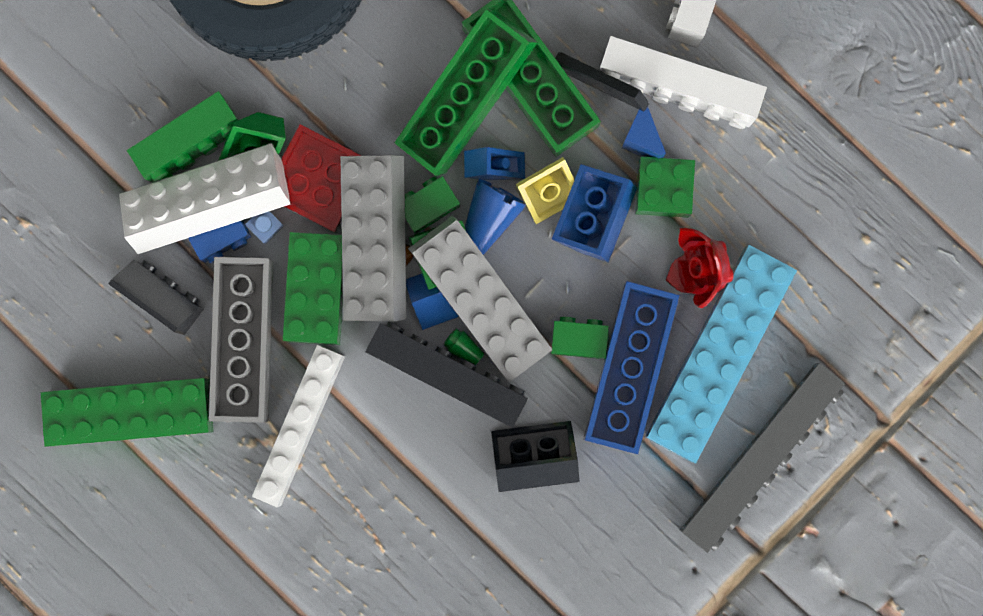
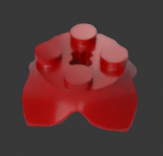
M680 228L678 242L684 254L675 259L671 264L666 281L677 291L695 294L693 298L694 304L698 308H704L711 302L716 293L726 286V283H730L733 280L734 275L733 270L730 268L727 247L724 241L711 239L696 229Z

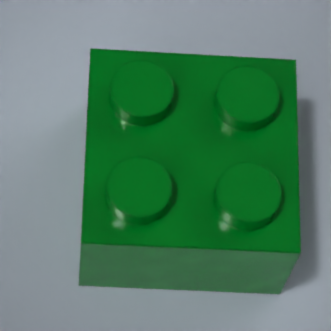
M641 157L638 161L635 214L689 218L692 215L695 160Z

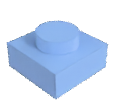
M270 211L253 216L245 224L264 244L284 226Z

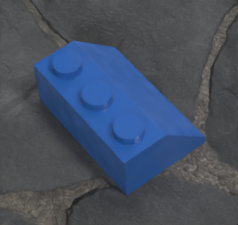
M581 164L552 240L584 255L609 263L637 187L629 179Z

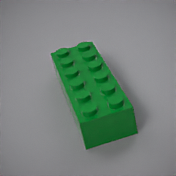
M492 0L462 21V30L468 36L484 11L492 9L498 11L538 42L506 87V90L553 155L558 157L597 129L601 121L513 0Z
M486 9L394 143L435 176L446 174L538 42L498 11Z
M208 378L40 392L44 447L214 432L213 421H209L210 379Z

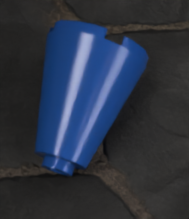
M478 179L464 227L466 233L484 255L524 210L526 203H523L521 199L510 192L494 186L491 188L492 183Z

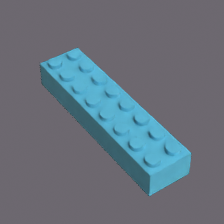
M751 245L744 248L733 268V280L730 283H726V286L722 289L645 438L692 463L697 462L797 272L796 269Z

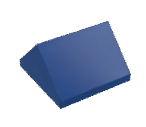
M647 107L644 112L638 110L622 149L640 157L663 158L666 152L649 108Z
M422 274L406 279V287L422 330L459 317L437 287L428 290Z

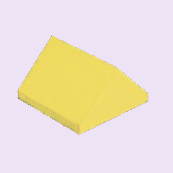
M562 157L516 184L515 189L523 203H526L525 207L536 225L563 210L574 183V178L565 159Z

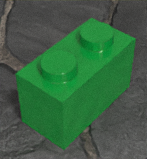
M436 176L428 179L422 184L424 188L416 193L412 190L404 194L405 219L414 234L423 231L461 207L443 176L439 179Z
M560 317V321H554L551 354L606 359L609 326L603 325V320L587 319L586 324L576 323V318Z

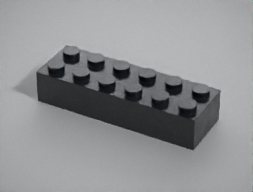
M388 321L387 325L379 324L365 351L367 354L511 428L514 427L528 398L523 396L524 390L510 384L509 388L499 384L501 378L487 371L484 376L475 372L477 367L464 359H461L460 363L451 359L452 353L438 346L434 351L427 347L429 343L427 340L415 334H412L411 338L403 335L405 330Z

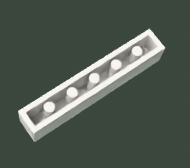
M319 345L316 346L252 497L275 507L282 505L345 356Z

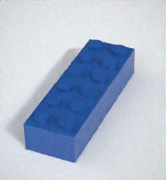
M628 281L625 282L583 440L634 454L639 453L680 295Z

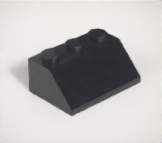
M133 260L110 280L108 284L175 333L185 335L204 310L198 305L200 300L188 291L185 295L176 289L179 285L167 276L163 279L155 274L157 268L145 260L142 263Z
M571 421L491 431L498 492L580 482L578 457Z

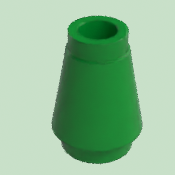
M455 328L443 343L448 352L474 365L484 355V352L481 351L464 330L460 331Z

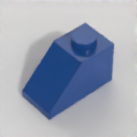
M490 147L464 151L465 178L483 180L525 179V152Z

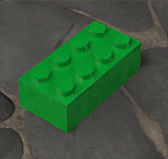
M218 91L126 151L142 176L149 182L154 183L172 177V174L180 169L182 171L189 169L196 163L195 159L201 155L208 156L214 153L219 148L217 145L227 139L233 122L238 121L239 118L228 101Z
M290 232L283 341L340 345L343 310L342 235Z

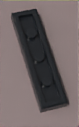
M558 52L555 56V59L567 75L643 112L649 106L648 100L640 89L562 52Z

